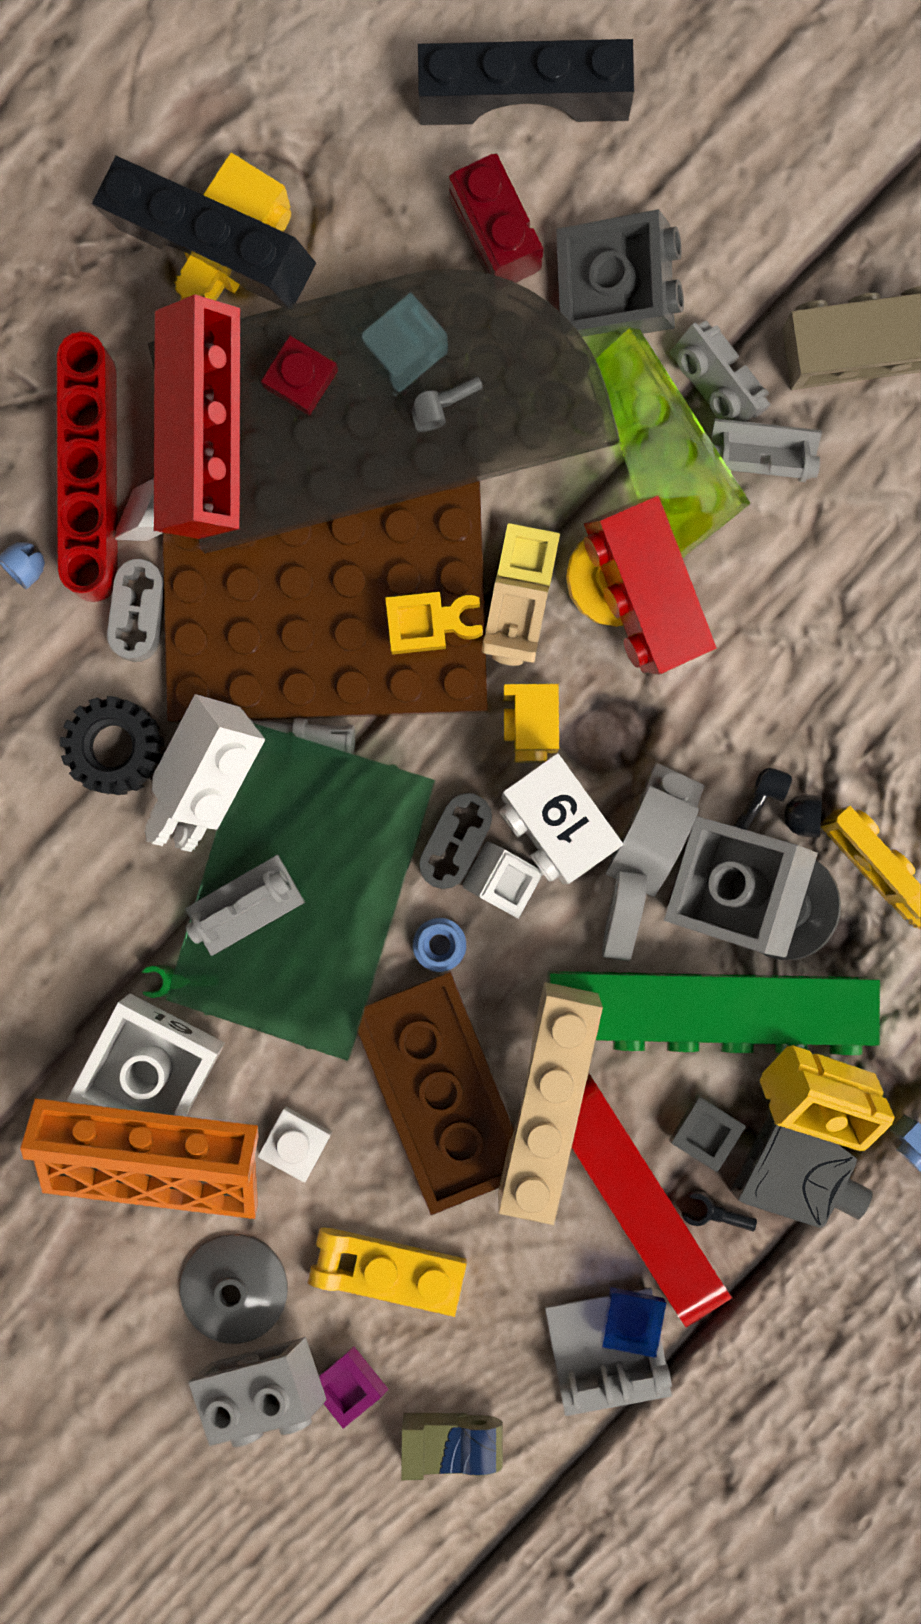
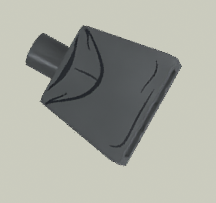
M771 1111L730 1189L737 1200L746 1205L818 1228H823L826 1225L834 1208L859 1220L867 1211L873 1195L871 1189L849 1179L856 1166L857 1158L838 1144L776 1125Z

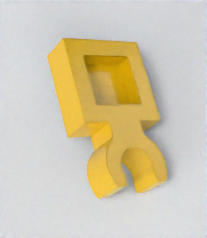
M440 592L386 597L392 655L446 649L444 633L454 632L458 637L468 640L476 639L483 635L482 625L465 626L459 619L460 614L465 609L480 607L479 597L462 596L456 599L449 607H441Z

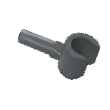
M476 376L439 394L437 391H426L419 394L411 411L416 430L418 432H426L443 426L446 421L442 408L451 406L453 403L483 389L479 377Z

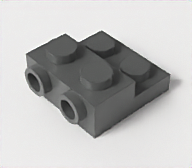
M659 209L556 229L561 334L565 338L572 339L618 331L623 337L675 329L674 314L683 312L684 294L680 280H673L672 261L681 259L682 245L678 228L676 226L670 227V223Z

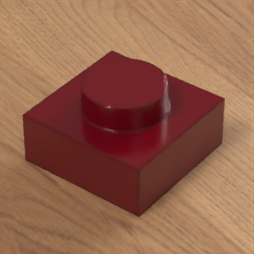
M290 335L261 380L264 389L310 416L338 372L337 363Z

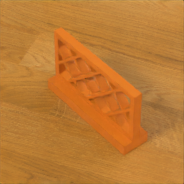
M35 1098L20 1150L23 1159L34 1161L42 1193L249 1219L256 1218L258 1194L255 1152L259 1137L258 1125Z

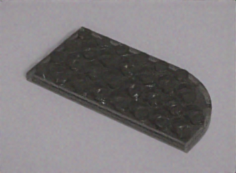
M438 269L411 273L293 304L290 308L285 306L240 318L239 529L198 539L201 550L206 554L617 445L620 437L600 368L590 348L577 329L548 301L513 281L473 270ZM290 335L337 363L338 372L310 416L264 389L261 380ZM155 341L147 344L155 371ZM476 376L479 377L483 389L453 403L451 406L442 408L446 421L443 426L426 432H418L416 430L411 411L419 394L426 391H437L439 394Z

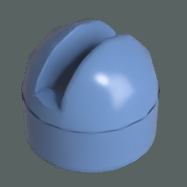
M16 542L0 554V565L20 586L28 589L39 579L44 570V556L41 552L33 553L34 545L28 542Z

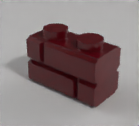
M490 154L449 175V200L494 292L500 291L540 271L544 248L534 228H530V220L498 154Z

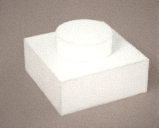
M285 1107L258 1158L305 1183L328 1142L332 1131Z

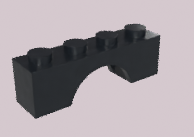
M633 39L418 44L420 124H473L480 116L489 111L518 104H539L555 107L570 114L576 122L629 121L635 92Z
M117 155L91 203L120 231L158 249H162L163 245L188 253L221 271L246 290L290 311L293 310L316 265L315 260L296 237Z

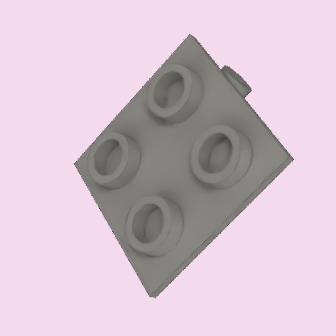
M651 1287L545 1307L565 1416L672 1396L670 1389L672 1387L668 1365L665 1362Z

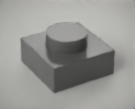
M696 1095L669 1141L718 1173L746 1126L699 1095Z

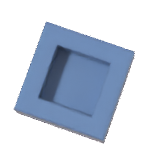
M904 1115L890 1131L902 1141L896 1150L915 1169L921 1172V1124Z

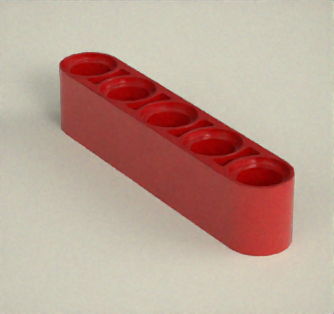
M80 331L65 337L59 345L57 352L58 573L63 585L85 601L99 602L112 595L114 579L118 570V540H115L117 529V371L115 362L100 340L91 333ZM98 355L97 364L93 369L84 373L76 372L77 364L83 357ZM91 406L98 407V416L92 423L85 426L77 425V417L83 409ZM91 458L98 459V469L93 476L86 479L77 478L78 467L83 461ZM87 511H98L99 520L95 528L89 532H78L77 523L80 516ZM88 563H98L99 575L95 582L87 586H79L77 577L80 569Z
M588 1072L572 1149L676 1314L687 1328L732 1299V1297Z

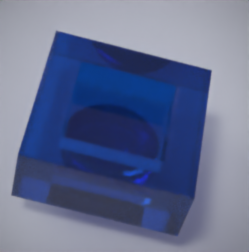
M610 1287L600 1341L602 1347L657 1358L667 1304L665 1298Z

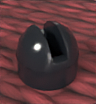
M803 794L793 798L786 805L784 820L786 826L793 833L801 837L820 838L822 795Z

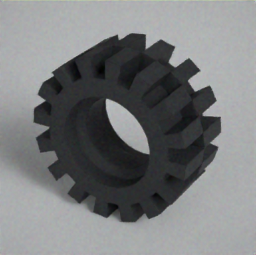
M107 696V699L104 700L97 697L88 700L89 706L83 707L80 705L73 711L77 716L73 721L67 719L63 728L68 729L66 738L60 737V747L65 748L66 754L62 755L61 758L63 764L70 767L71 772L69 774L76 781H80L83 787L107 795H126L128 791H138L145 787L143 783L147 779H153L154 769L163 757L160 754V748L164 746V738L159 735L158 729L160 727L157 721L149 716L150 713L142 707L126 699L122 700L113 696ZM109 726L124 728L132 739V752L129 758L123 764L116 767L102 765L96 759L93 751V744L97 734Z

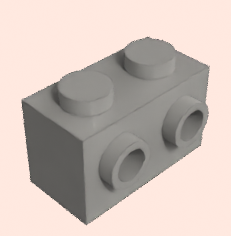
M306 1337L211 1362L188 1382L209 1446L231 1441L232 1447L244 1446L258 1440L263 1436V1432L279 1429L281 1435L295 1433L312 1423V1415L327 1400Z

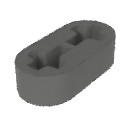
M472 793L460 794L453 798L446 806L422 853L419 863L420 872L424 880L432 887L439 889L452 888L458 885L466 876L492 822L491 808L482 797ZM470 803L479 806L477 816L484 820L483 825L480 828L471 826L462 841L453 837L459 826V819L453 816L457 807L466 809ZM452 842L459 846L453 857V863L459 867L458 873L455 877L446 874L442 881L437 880L433 877L435 868L429 864V859L433 854L442 856L449 843Z

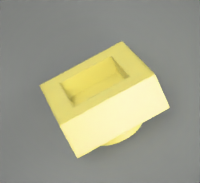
M508 523L497 576L550 587L560 533Z

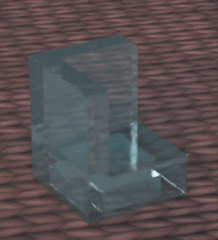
M411 292L362 333L363 343L388 370L391 385L398 393L403 391L448 353L447 333Z

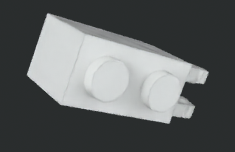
M194 695L153 775L152 791L158 800L150 814V819H148L145 825L146 842L163 846L174 831L175 848L192 852V850H195L196 845L198 846V841L201 840L207 828L218 829L265 741L264 737L239 706Z

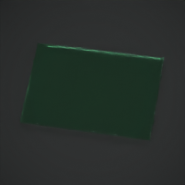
M253 723L265 741L216 831L195 902L279 855L305 903L213 956L210 955L203 941L195 944L186 931L166 1000L203 1012L204 1015H212L304 1046L305 1049H313L348 1061L352 1054L436 780L399 769L395 764H383L297 737L293 732L285 733Z

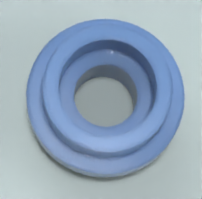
M434 918L422 924L416 931L413 939V951L416 959L422 966L431 971L444 972L453 969L462 961L466 952V938L462 929L455 922L445 918ZM437 934L445 935L450 941V949L443 955L433 953L429 946L431 938Z

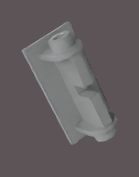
M704 321L700 325L695 322L669 352L678 363L683 374L691 380L710 405L712 412L718 419L747 422L751 417H758L771 406L766 399L769 392L766 388L762 387L746 365L735 372L730 368L729 365L734 363L739 358V355L723 336L718 325L712 327L708 321Z
M715 418L705 466L706 468L718 469L719 473L725 474L726 470L793 477L798 478L799 482L805 483L807 479L817 478L819 473L820 457L816 455L822 430Z
M276 855L185 908L192 921L186 925V931L195 944L203 941L210 955L213 956L302 905L305 901L279 855Z

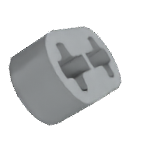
M132 559L124 563L117 570L114 579L107 639L111 649L118 656L131 662H142L150 658L157 651L160 642L165 606L164 576L150 561ZM140 572H145V576L154 583L152 589L143 590L139 607L135 606L136 592L128 587L129 580H138ZM134 615H139L138 629L146 634L147 638L145 642H137L134 650L129 651V644L121 640L122 632H131Z
M626 871L618 872L605 926L602 949L603 957L624 961L631 960L644 909L647 875Z

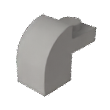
M656 763L647 779L635 812L620 837L624 845L614 852L606 875L616 879L619 871L647 875L646 894L655 897L675 864L699 811L697 805L705 785Z

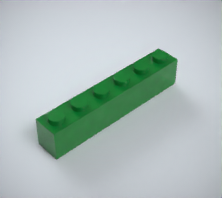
M548 971V983L598 993L603 1009L595 1041H613V1050L645 1051L646 1041L667 1042V1051L699 1052L700 1043H721V1052L754 1053V1044H775V1053H782L787 1046L792 1045L808 1050V1045H829L830 1054L863 1055V1046H880V980L875 978L853 976Z

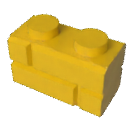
M794 1045L787 1046L763 1071L759 1080L766 1099L771 1100L769 1108L776 1125L857 1151H865L892 1125L895 1118L887 1098L882 1097L884 1092L875 1073L820 1054H812L811 1051Z

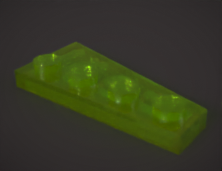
M629 328L592 362L637 497L640 499L659 495L682 558H684L751 503L641 330Z

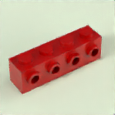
M194 294L155 311L154 531L201 539L239 529L240 308Z

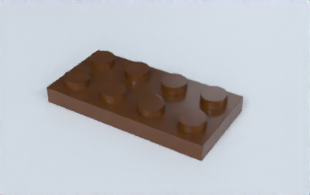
M449 971L351 1011L350 1014L430 1215L498 1189L509 1140L513 1135L514 1127L452 972Z

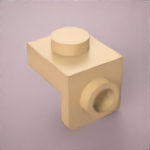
M496 576L481 652L492 655L493 660L506 665H521L523 661L535 662L549 586Z

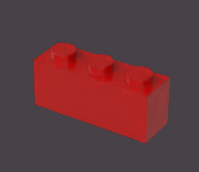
M659 495L640 498L583 523L588 534L584 538L586 552L593 565L601 567L608 585L604 589L606 603L612 614L616 618H621L628 636L624 638L625 651L636 668L640 667L642 673L660 675L717 649Z

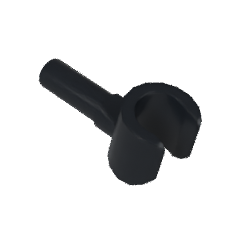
M774 768L762 770L757 777L754 794L750 798L751 801L734 824V827L747 830L764 806L767 797L783 802L790 789L792 776Z
M693 1190L687 1195L690 1198L704 1201L708 1209L703 1216L699 1217L682 1212L683 1219L692 1226H702L712 1220L752 1232L756 1228V1218L713 1204L712 1198L702 1190Z

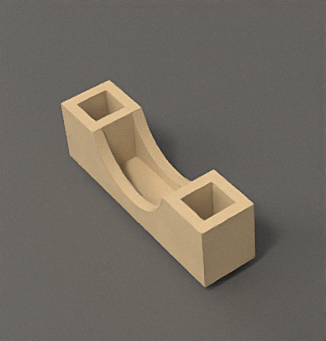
M544 982L532 1035L530 1060L515 1129L509 1140L498 1189L499 1214L550 1225L555 1223L603 1009L598 993Z

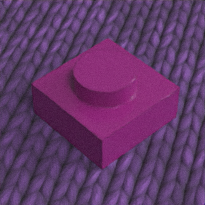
M355 1346L319 1375L327 1399L323 1404L343 1429L388 1391L387 1386Z

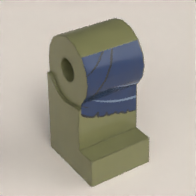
M404 1413L402 1423L401 1481L424 1480V1475L430 1474L484 1476L502 1470L503 1422L501 1419L486 1415H467V1413Z

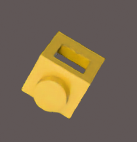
M504 684L503 701H514V709H504V741H514L515 763H545L547 761V753H557L559 750V684Z

